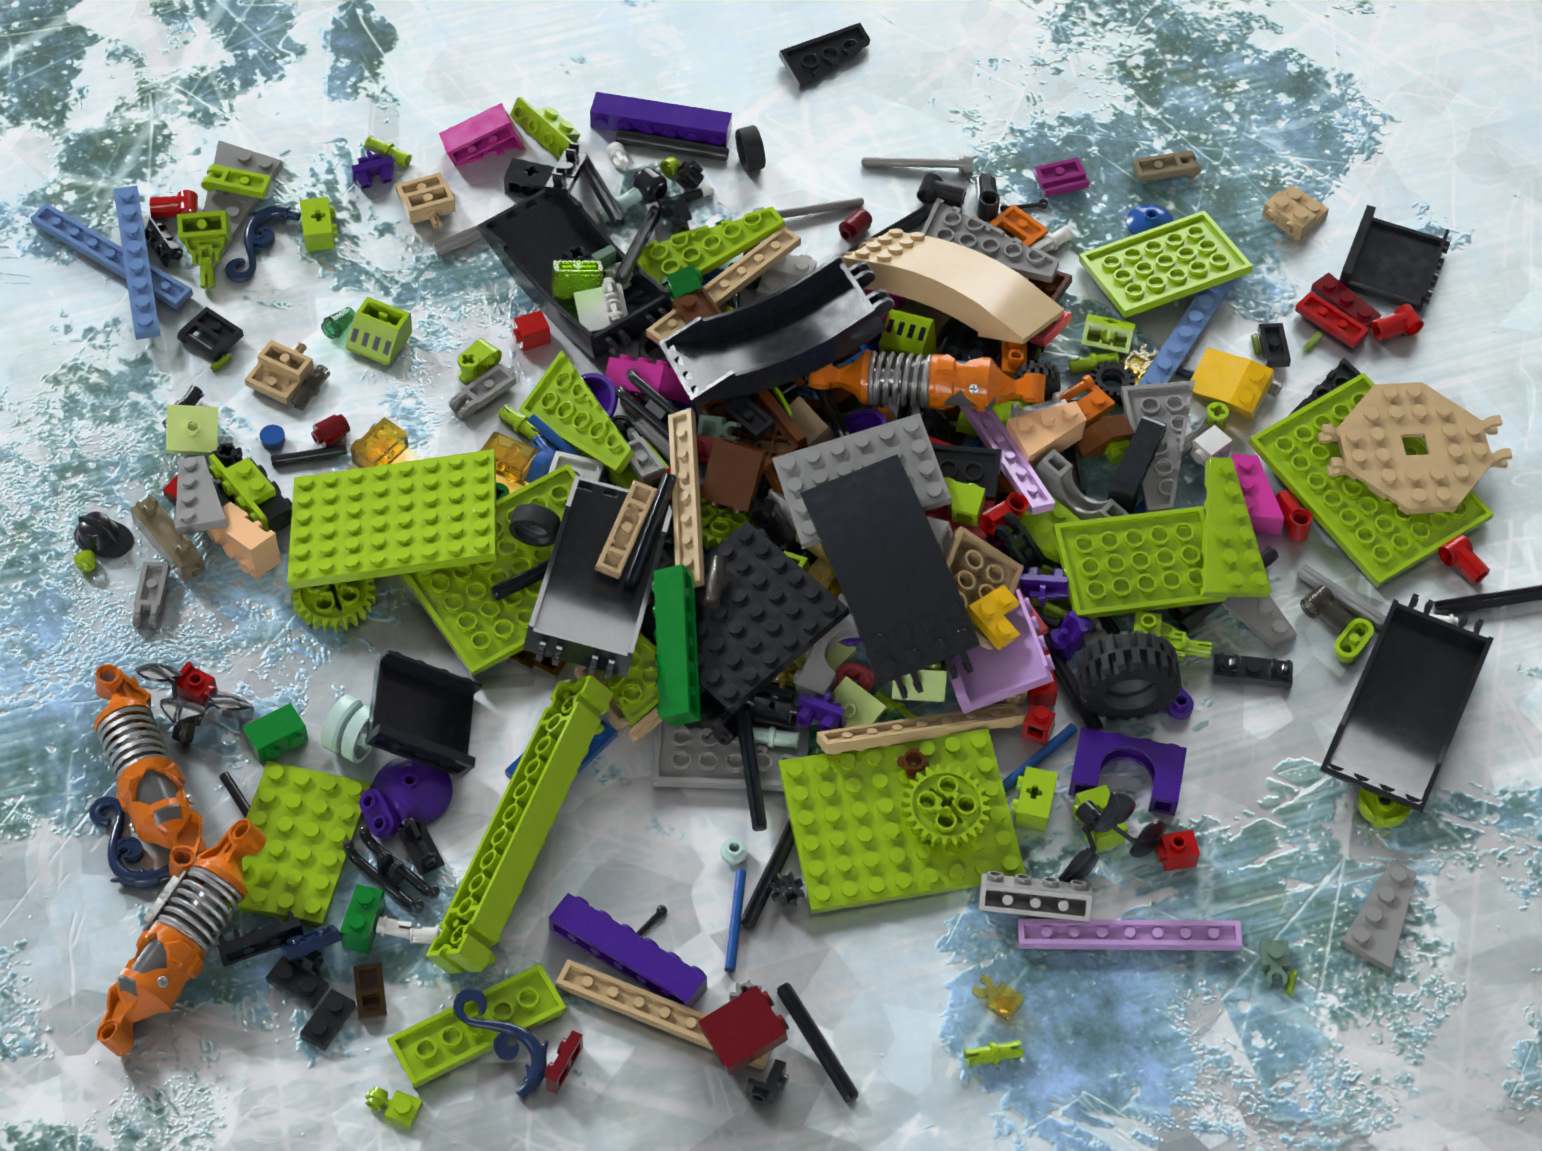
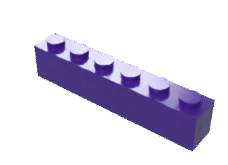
M596 92L590 110V127L616 132L621 129L727 147L732 130V113Z
M567 893L548 917L549 930L654 994L693 1009L707 990V976L699 967L689 966L677 954L664 951L652 939H644L636 934L629 925H621L614 921L607 912L603 910L598 911L591 907L582 897H574Z

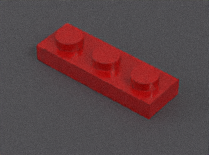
M1311 291L1296 304V312L1353 349L1368 335L1369 328Z

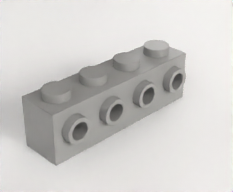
M989 871L987 874L981 873L978 910L1090 922L1093 898L1092 885L1082 880L1062 882L1054 877L1033 879L1026 874H1016L1014 877L1004 876L1003 873L998 871Z

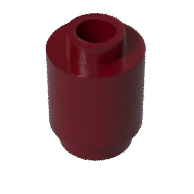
M865 209L854 210L839 224L841 237L846 241L856 242L870 229L872 216Z
M334 414L313 425L311 436L317 445L321 444L323 447H327L346 437V433L350 432V426L342 414L337 416Z

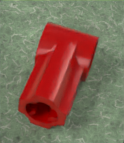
M182 190L178 192L177 196L151 197L149 200L151 218L177 217V214L197 213V193L192 190Z
M1410 304L1398 307L1393 314L1376 319L1371 324L1373 336L1376 340L1381 341L1402 333L1406 336H1412L1418 333L1424 326V322Z
M1287 490L1278 492L1275 497L1285 518L1284 524L1287 527V536L1296 542L1306 540L1312 524V514L1308 510L1302 509L1291 492Z
M1014 492L1009 494L1005 501L979 516L980 528L986 534H995L994 530L998 524L1007 527L1004 516L1008 512L1013 513L1021 521L1029 507L1028 499L1021 493Z
M1458 535L1439 547L1438 554L1443 563L1447 566L1454 565L1471 584L1476 585L1489 574L1490 569L1473 552L1471 542L1464 535Z

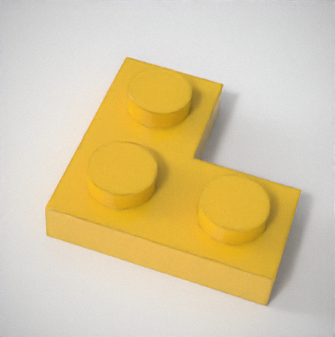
M1004 584L967 607L968 616L998 651L1017 640L1020 636V633L1005 616L1016 610L1021 603Z

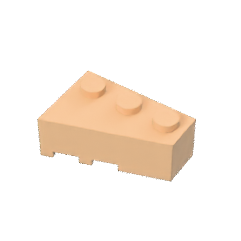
M1074 401L1010 418L1007 420L1006 429L1033 468L1053 449L1060 453L1082 439L1087 419L1077 402Z
M232 502L222 507L228 527L207 530V534L214 543L219 542L222 545L224 552L229 558L234 557L238 561L240 568L246 574L250 573L256 580L281 563L275 532L272 530L268 532L262 530L261 527L263 525L257 520L252 523L248 519L249 514Z

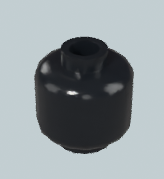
M647 167L635 173L632 187L640 191L645 201L655 202L666 195L667 180L653 168Z

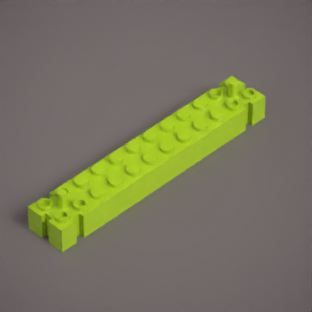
M593 675L578 677L576 682L572 679L558 681L550 697L552 703L550 707L545 708L439 927L442 931L439 937H434L425 956L448 974H458L464 971L480 972L488 964L491 965L496 960V956L489 948L497 944L501 938L502 929L512 915V908L524 889V883L528 874L535 866V860L540 849L545 845L546 836L557 819V813L561 804L567 798V792L572 781L578 775V768L589 751L588 747L594 735H599L604 731V726L600 723L601 719L599 716L605 714L609 709V703L614 693Z

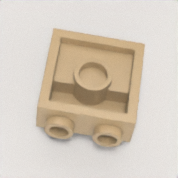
M1291 184L1283 192L1278 191L1264 204L1262 217L1300 241L1328 215L1329 208Z

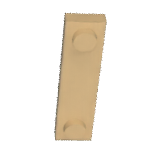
M633 480L596 564V571L620 579L658 489Z

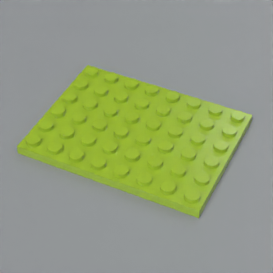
M1362 373L1250 437L1248 444L1372 584L1379 588L1438 552L1441 545L1458 535H1466L1491 520L1494 513L1472 490L1455 512L1405 514L1398 509L1397 504L1388 498L1385 500L1368 490V485L1357 478L1353 480L1347 475L1328 477L1326 468L1331 466V457L1341 458L1337 442L1320 444L1318 433L1322 432V424H1332L1335 428H1338L1373 387L1374 383L1365 373ZM1402 437L1406 456L1428 454L1426 444L1422 439L1418 437Z
M494 449L294 477L287 578L290 590L497 561L496 455Z
M569 464L496 501L497 561L400 574L471 677L523 650L528 625L543 580L499 601L493 598L491 587L550 559L554 544L548 547H534L524 544L511 535L509 525L514 509L521 504L528 503L547 507L554 511L562 520L565 505L576 475Z
M988 728L948 734L937 738L891 744L889 747L878 746L867 748L863 751H845L837 755L824 753L778 761V769L810 914L980 887L981 873L987 874L989 871H998L1003 873L1004 876L1014 877L1016 874H1026ZM916 748L924 755L925 760L929 762V769L932 772H935L936 764H939L942 771H945L947 765L950 764L953 772L960 766L962 775L969 771L971 772V781L977 778L980 779L978 788L986 787L984 796L990 797L987 806L991 807V811L987 815L989 817L987 825H983V833H977L975 842L968 838L966 847L957 842L955 850L952 849L950 843H946L945 849L942 850L938 842H936L933 848L930 847V839L921 843V833L912 835L914 826H905L906 819L909 817H902L904 807L901 806L902 799L905 798L903 793L905 788H908L910 778L906 776V771L897 765L898 757L904 756L907 751ZM942 787V788H941V789H942L943 791H945V792H952V791H953V790H952L951 788H949V787ZM928 802L921 803V805L926 808L933 807ZM967 806L959 807L962 811H971ZM939 822L942 827L951 826L947 822Z

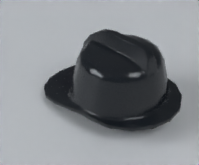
M98 511L79 516V524L74 531V540L78 546L108 558L122 556L131 549L133 534L123 524L111 520L108 515Z

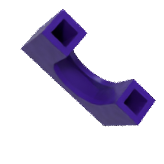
M1081 727L1068 795L1076 796L1077 793L1098 787L1100 772L1107 764L1117 760H1130L1144 767L1151 777L1152 790L1148 811L1175 816L1187 748L1173 743L1154 742L1148 738L1139 739L1122 733L1113 734L1096 728Z

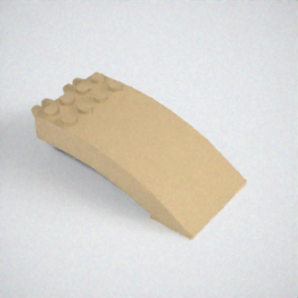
M890 229L878 238H869L866 242L861 243L858 246L859 250L848 251L843 256H840L847 268L863 260L869 264V269L875 273L876 277L872 283L863 289L876 291V289L883 288L888 293L931 306L978 331L979 337L1024 344L1064 314V309L1021 274L1006 265L957 243L924 236L922 232L904 233L901 229Z

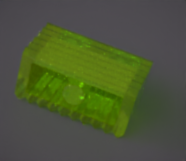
M600 260L553 261L551 284L553 297L569 299L571 296H574V292L602 287L603 268Z

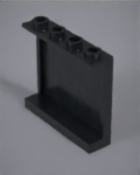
M1367 205L1339 281L1353 292L1398 306L1410 304L1415 311L1421 313L1424 303L1429 305L1433 291L1429 290L1430 286L1434 288L1436 286L1439 274L1435 273V271H1441L1445 257L1441 255L1448 252L1451 240H1448L1447 237L1450 230L1446 229L1443 238L1374 218L1376 207Z
M387 650L375 662L366 744L462 778L475 767L476 757L468 755L474 694L482 688V684L472 681L470 678L450 673L446 669L426 664L422 660L407 657L400 652Z

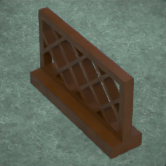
M768 390L748 395V398L775 420L776 424L773 435L766 434L760 439L772 441L763 472L774 466L772 458L808 447L805 434ZM734 397L709 401L703 405V410L709 416L725 417L726 423L728 421L734 422L726 414H717L712 410L719 405L724 406ZM741 427L739 431L732 430L733 436L740 437V440L737 442H741V438L754 439L747 432H743L744 430ZM754 439L753 446L757 447L758 441ZM776 442L789 445V448L784 451L774 450Z

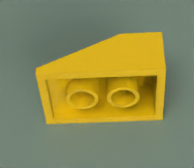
M1207 347L1190 380H1195L1192 394L1211 403L1221 402L1228 407L1229 411L1253 421L1274 380V369L1248 358Z

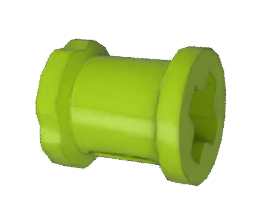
M1213 402L1207 407L1206 414L1208 417L1205 418L1204 423L1212 427L1214 421H1216L1215 426L1224 432L1226 428L1225 420L1229 415V409L1221 402Z

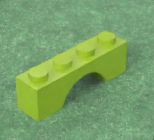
M944 477L952 502L946 505L951 513L952 521L977 527L979 516L985 503V488H981L974 483L964 484Z

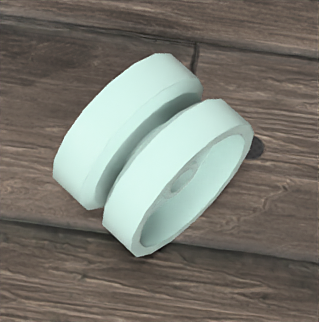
M350 694L342 696L333 705L323 724L320 735L322 747L333 753L341 752L343 758L353 763H360L366 759L374 748L366 744L370 704L364 706L361 699Z

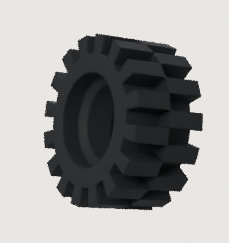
M1032 360L1030 365L1024 363L1022 368L1018 367L1017 372H1015V380L1022 378L1026 373L1045 375V402L1050 401L1049 398L1052 399L1053 394L1061 390L1059 369H1057L1055 364L1051 366L1049 361L1043 364V360H1038V363Z
M1105 361L1104 366L1102 363H1099L1097 368L1094 367L1091 373L1095 384L1115 402V405L1118 403L1119 407L1123 406L1120 393L1121 387L1135 385V375L1131 373L1132 369L1130 367L1125 369L1124 363H1121L1120 366L1117 365V361H1113V364ZM1108 380L1116 381L1121 386L1115 388L1108 387L1103 382Z

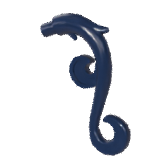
M274 205L249 213V216L252 218L246 225L244 245L250 267L244 272H239L236 270L237 267L245 265L246 261L244 258L233 259L225 267L226 276L231 281L238 283L250 280L256 271L254 246L265 248L275 241V232L272 228L267 226L259 228V226L269 220L283 219L287 221L291 219L299 221L301 212L291 210V207ZM257 229L259 231L260 236L255 235Z
M106 796L95 800L91 804L89 817L97 825L109 826L112 823L110 818L102 817L101 814L105 809L113 808L117 813L107 845L108 863L113 874L116 876L110 880L111 882L123 883L138 888L149 887L160 883L159 880L170 876L168 865L157 870L152 868L146 871L139 868V872L132 871L124 866L120 859L121 852L127 851V853L123 854L125 861L134 862L143 855V846L136 837L127 836L120 839L124 823V811L119 800L115 797Z
M476 988L461 990L453 1001L455 1016L466 1025L500 1032L494 1039L493 1044L495 1054L500 1059L505 1061L513 1060L519 1053L518 1043L513 1046L508 1045L510 1038L521 1041L529 1051L531 1066L525 1065L527 1075L523 1078L524 1083L515 1091L524 1100L532 1090H537L544 1079L549 1042L545 1040L541 1045L531 1032L510 1022L475 1019L467 1016L463 1009L467 1002H476L479 1006L478 1014L484 1015L487 1009V1001L482 991Z

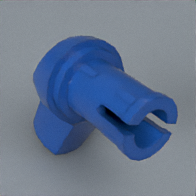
M541 434L533 437L537 445L533 440L530 441V445L537 452V455L533 459L524 480L527 483L547 475L555 452L559 451L558 448L551 447Z

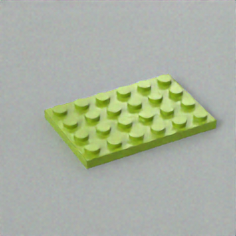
M1205 210L1079 254L1080 264L1124 318L1250 274L1253 265Z
M1203 506L1054 524L1052 530L1065 576H1068V594L1072 610L1075 611L1078 617L1096 618L1226 601L1227 597H1200V589L1203 587L1201 569L1204 567V556L1202 555L1203 521L1206 519Z
M267 761L246 817L266 836V844L258 853L242 858L243 877L248 893L241 903H236L237 910L272 918L276 915L278 919L288 921L287 911H291L294 918L299 917L301 924L314 927L324 926L348 859L343 850V843L346 840L354 842L363 816L359 805L360 798L366 790L371 789L372 783ZM222 900L228 907L233 906L231 902Z

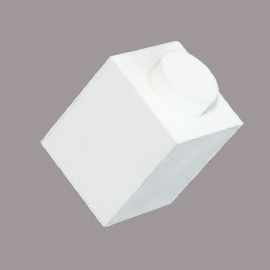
M1214 425L1193 441L1190 455L1196 463L1205 467V463L1210 457L1226 458L1229 455L1232 439Z

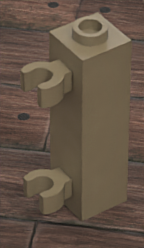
M152 494L148 495V498L142 502L138 501L135 506L130 508L134 524L162 558L170 564L172 570L183 583L191 578L198 577L206 570L202 554L192 544V541L186 534L177 535L175 522Z

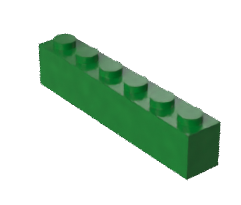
M683 564L655 570L654 581L652 582V591L655 595L653 615L656 619L654 639L657 643L655 664L658 668L656 688L659 693L657 713L660 719L671 727L701 721L694 573Z

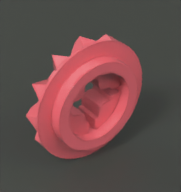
M855 662L845 663L835 670L837 683L834 689L846 676L853 681L858 679V685L868 693L874 688L873 673L863 664Z

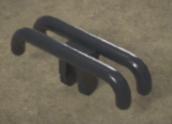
M636 369L628 370L626 372L627 379L649 397L650 400L644 407L627 392V388L624 385H618L615 388L616 395L669 439V426L664 422L668 421V415L680 410L638 376ZM696 423V433L698 432V423Z
M360 827L359 836L365 846L378 857L376 859L377 869L356 851L352 841L346 840L343 843V850L349 860L409 911L415 914L423 912L424 902L421 899L414 901L398 887L404 879L424 896L430 899L439 897L440 887L438 885H428L411 871L401 860H398L389 850H386L372 837L368 827Z

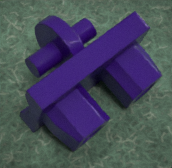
M365 149V157L357 158L358 164L351 166L352 180L357 182L361 190L373 186L371 179L373 176L379 175L382 184L394 181V160L392 156L382 158L380 153L372 155L370 149Z
M1028 567L1026 573L1021 574V592L1025 597L1039 599L1040 607L1046 606V599L1068 600V576H1065L1063 569H1054L1051 571V575H1041L1039 568Z
M1075 611L1068 612L1061 626L1052 630L1049 635L1052 648L1060 650L1066 662L1070 661L1075 652L1083 648V638L1086 634L1092 632L1094 624L1088 617H1078Z
M827 691L824 697L817 694L815 698L801 693L798 698L799 709L796 715L799 725L810 727L815 719L820 721V731L845 728V709L841 708V703L835 701L834 692Z

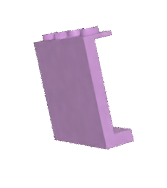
M1017 589L1016 593L1021 604L1016 610L1005 616L1020 633L1017 640L1000 651L995 646L991 650L977 647L966 651L973 668V672L967 673L964 669L960 655L951 657L952 663L958 672V678L952 680L950 674L949 677L963 714L1054 681L1051 670L1055 669L1050 654L1044 655L1043 651L1048 650L1043 635L1037 636L1036 632L1041 631L1036 617L1029 616L1033 609L1029 598L1023 599L1020 589Z

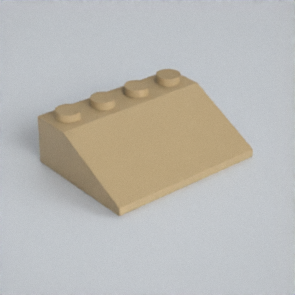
M962 526L953 531L954 537L944 558L965 608L967 609L969 605L1003 584L1014 595L1024 566ZM970 618L980 643L979 647L989 650L993 649L994 645Z

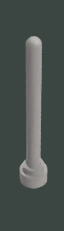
M964 154V157H959V159L863 157L861 164L863 166L959 168V171H963V173H973V154Z
M855 197L776 211L782 218L859 207L864 204V199L862 197ZM764 207L754 208L753 212L764 209Z

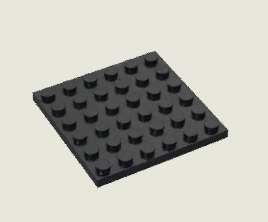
M748 521L703 558L705 585L694 588L699 686L732 715L850 614L849 608ZM654 599L647 605L640 632L657 647L654 639V630L656 629V619L653 615Z

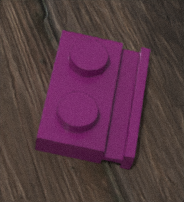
M1078 157L1034 167L1033 174L1041 190L1044 191L1045 198L1089 188L1090 181L1086 178V173Z

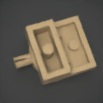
M440 172L395 184L396 192L410 224L430 219L433 228L437 229L438 225L440 229L443 224L439 216L456 212L455 199L448 183L444 182Z
M270 340L257 356V365L244 379L245 386L287 405L314 372L313 359L303 354L307 350V346L304 343L298 342L297 346L291 349Z

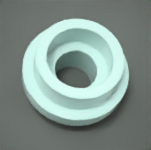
M730 838L723 842L720 853L727 863L737 865L746 859L748 847L743 840ZM731 848L739 849L737 852L730 851Z

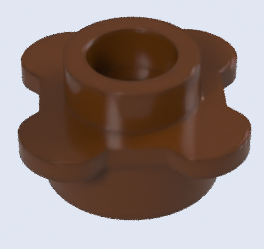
M916 748L910 749L904 756H900L897 759V765L906 771V776L910 779H914L917 772L925 771L926 767L929 768V762L925 760L924 755Z

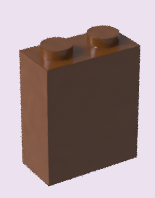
M723 437L715 438L700 498L705 499V503L710 506L720 507L721 504L729 506L731 512L744 514L745 511L753 510L768 450Z

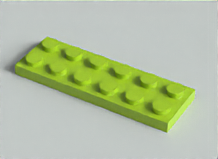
M541 963L482 991L487 1001V1009L484 1015L478 1014L479 1006L474 1001L467 1002L463 1007L465 1014L471 1018L510 1022L528 1031L567 1012L566 1005ZM453 1006L387 1038L412 1088L415 1089L493 1050L494 1039L500 1032L466 1025L455 1016Z

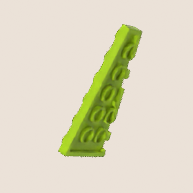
M1210 457L1205 463V488L1207 489V495L1204 501L1206 519L1203 521L1202 555L1204 556V567L1201 569L1203 587L1200 589V597H1267L1272 591L1233 459Z

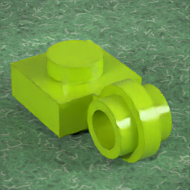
M373 1087L372 1090L367 1092L365 1104L369 1108L376 1111H381L382 1107L386 1108L385 1120L412 1129L423 1106L422 1099L396 1090L390 1100L387 1098L388 1092L380 1087Z

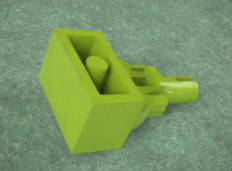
M226 210L177 214L178 238L192 256V265L198 266L199 263L200 288L208 289V286L211 289L215 288L214 267L216 263H222L221 255L226 249L227 242H232L230 216Z
M1142 611L1135 613L1132 632H1135V630L1143 631L1147 634L1152 632L1158 637L1166 638L1175 647L1178 661H1183L1186 655L1210 659L1212 642L1189 640V637H1186V632L1177 631L1172 625L1161 622L1162 614Z

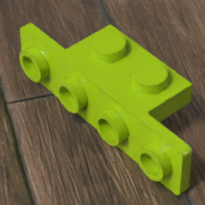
M517 97L510 117L560 160L564 150L569 149V143L577 142L581 133L574 128L571 122L563 119L556 109L551 107L535 109L525 99Z
M214 454L210 455L211 466L208 469L211 476L215 480H220L225 493L228 496L232 495L234 497L236 505L249 514V520L252 523L258 520L263 525L261 529L268 532L267 518L257 505L276 496L275 488L249 457L225 468Z

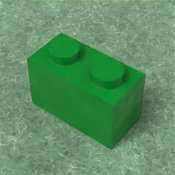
M692 264L663 277L659 281L662 286L669 290L672 302V300L702 288L701 282L704 280L698 268L695 269Z
M291 703L243 726L245 740L260 764L274 760L280 754L292 748H298L308 741L306 726Z
M356 884L340 929L343 948L370 954L377 934L379 916L383 917L386 908L384 890Z

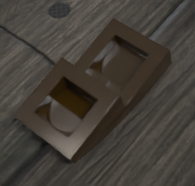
M521 650L508 659L509 663L523 670L551 679H557L567 662L559 660L558 666L552 665V657L545 655L542 661L535 660L536 654L526 650Z
M381 962L353 966L359 1020L387 1016Z

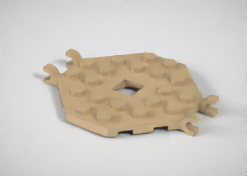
M1423 382L1374 384L1338 428H1335L1332 424H1322V432L1318 433L1320 444L1337 442L1341 458L1331 457V466L1326 468L1328 477L1347 475L1353 480L1357 478L1368 485V490L1384 500L1388 498L1397 504L1398 509L1405 514L1455 512L1490 467L1506 468L1508 466L1507 459H1512L1513 457L1510 448H1503L1494 453L1490 451L1486 434L1497 435V426H1502L1503 424L1500 415L1480 420ZM1402 437H1418L1422 439L1426 444L1428 454L1406 456Z

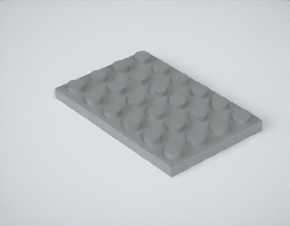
M920 413L772 458L802 549L821 543L800 493L896 454L899 456L924 512L952 503Z

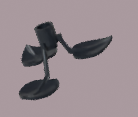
M149 663L137 666L134 669L138 675L147 680L155 682L168 681L171 684L172 698L161 699L160 707L174 724L172 738L176 741L192 742L196 726H201L202 718L208 708L212 706L225 711L254 710V706L247 700L229 692H213L208 694L207 699L209 701L204 706L178 699L175 679H180L182 673L173 666L162 663Z
M1111 791L1103 812L1091 800L1085 801L1077 808L1075 816L1084 824L1081 830L1086 834L1090 849H1083L1072 859L1058 878L1059 881L1082 880L1096 866L1099 856L1095 853L1097 848L1090 831L1105 833L1112 829L1128 841L1134 843L1129 853L1135 858H1140L1148 855L1158 846L1161 834L1165 833L1167 825L1163 821H1154L1140 832L1138 838H1134L1117 826V824L1124 823L1135 810L1136 803L1131 797L1123 793Z

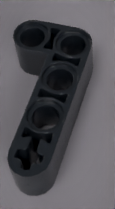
M1145 415L1141 418L1112 479L1107 500L1113 499L1129 514L1134 510L1139 489L1164 438L1168 425Z

